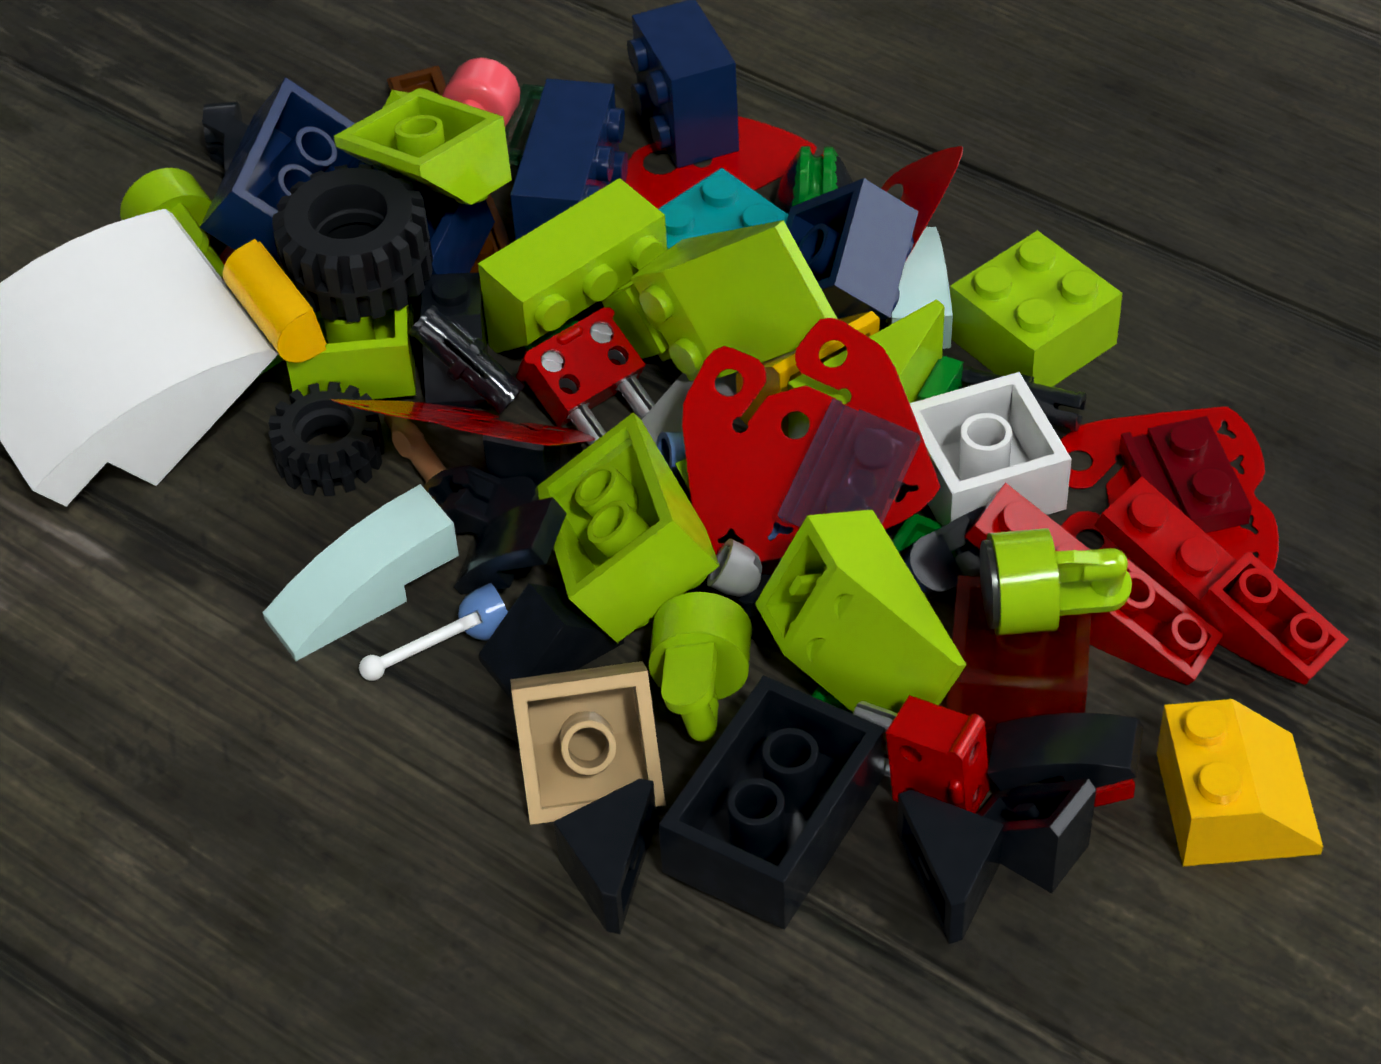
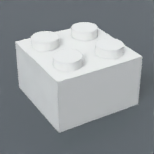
M1020 372L910 403L941 486L935 497L928 503V506L937 522L942 524V526L979 507L986 506L1005 482L1046 515L1067 509L1072 459Z

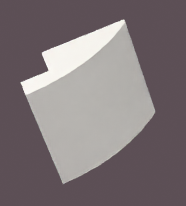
M162 209L118 221L70 240L33 260L0 282V441L31 490L66 507L107 462L157 486L273 361L278 353L173 213Z

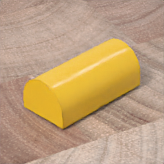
M253 239L235 250L224 265L223 280L281 358L288 362L298 363L307 361L324 352L327 343L313 308L260 241L257 242L256 239Z

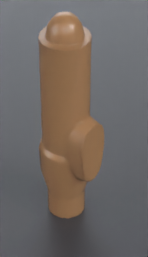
M390 415L384 416V421L391 430L392 441L396 450L401 456L408 458L426 483L434 475L446 470V467L426 442L423 433L413 422L407 418Z

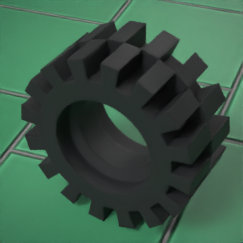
M329 382L328 391H320L319 383L308 385L310 394L303 396L298 389L289 394L291 405L281 400L275 407L277 416L270 415L268 422L270 429L268 433L275 464L281 479L286 477L287 485L294 490L302 483L304 494L314 496L317 487H323L324 496H335V486L343 485L345 492L348 493L356 489L354 479L359 478L365 484L372 479L371 468L379 470L383 463L381 455H385L379 413L343 405L331 400H372V398L367 393L360 397L359 388L349 385L345 392L342 393L340 382ZM326 433L346 435L341 440L327 445L307 443L311 439Z

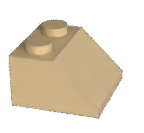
M643 661L510 680L530 825L554 822L640 778L654 781L656 807L666 805L648 670Z

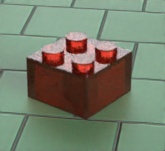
M958 575L952 641L967 665L948 691L947 708L968 716L972 714L981 716L983 721H985L986 734H995L997 723L1018 718L1059 713H1085L1088 690L1091 613L1060 616L1059 626L1056 631L996 635L994 629H989L986 622L980 577Z

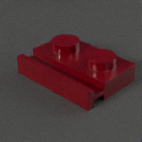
M1207 416L1148 428L1147 434L1132 437L1130 432L1121 434L1119 451L1134 483L1140 477H1144L1205 533L1249 524L1252 506Z

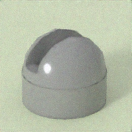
M733 539L727 540L716 555L720 567L708 575L707 586L725 595L736 597L748 595L758 588L763 569L760 558L749 547Z

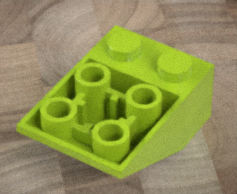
M873 509L807 515L755 603L783 655L852 712H854L859 702L864 701L898 713L909 695L940 705L967 665Z

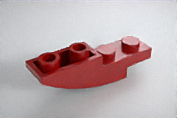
M1140 477L1104 510L1094 525L1142 568V571L1221 632L1223 636L1218 643L1219 645L1268 671L1306 685L1349 640L1249 550L1237 561L1144 477Z
M1006 482L993 495L964 535L967 540L980 549L981 542L986 540L988 533L1048 528L1052 535L1055 552L1090 550ZM1127 559V571L1132 580V589L1127 602L1121 608L1111 612L1060 616V628L1093 647L1153 674L1186 685H1190L1195 681L1223 636L1221 632L1129 559Z

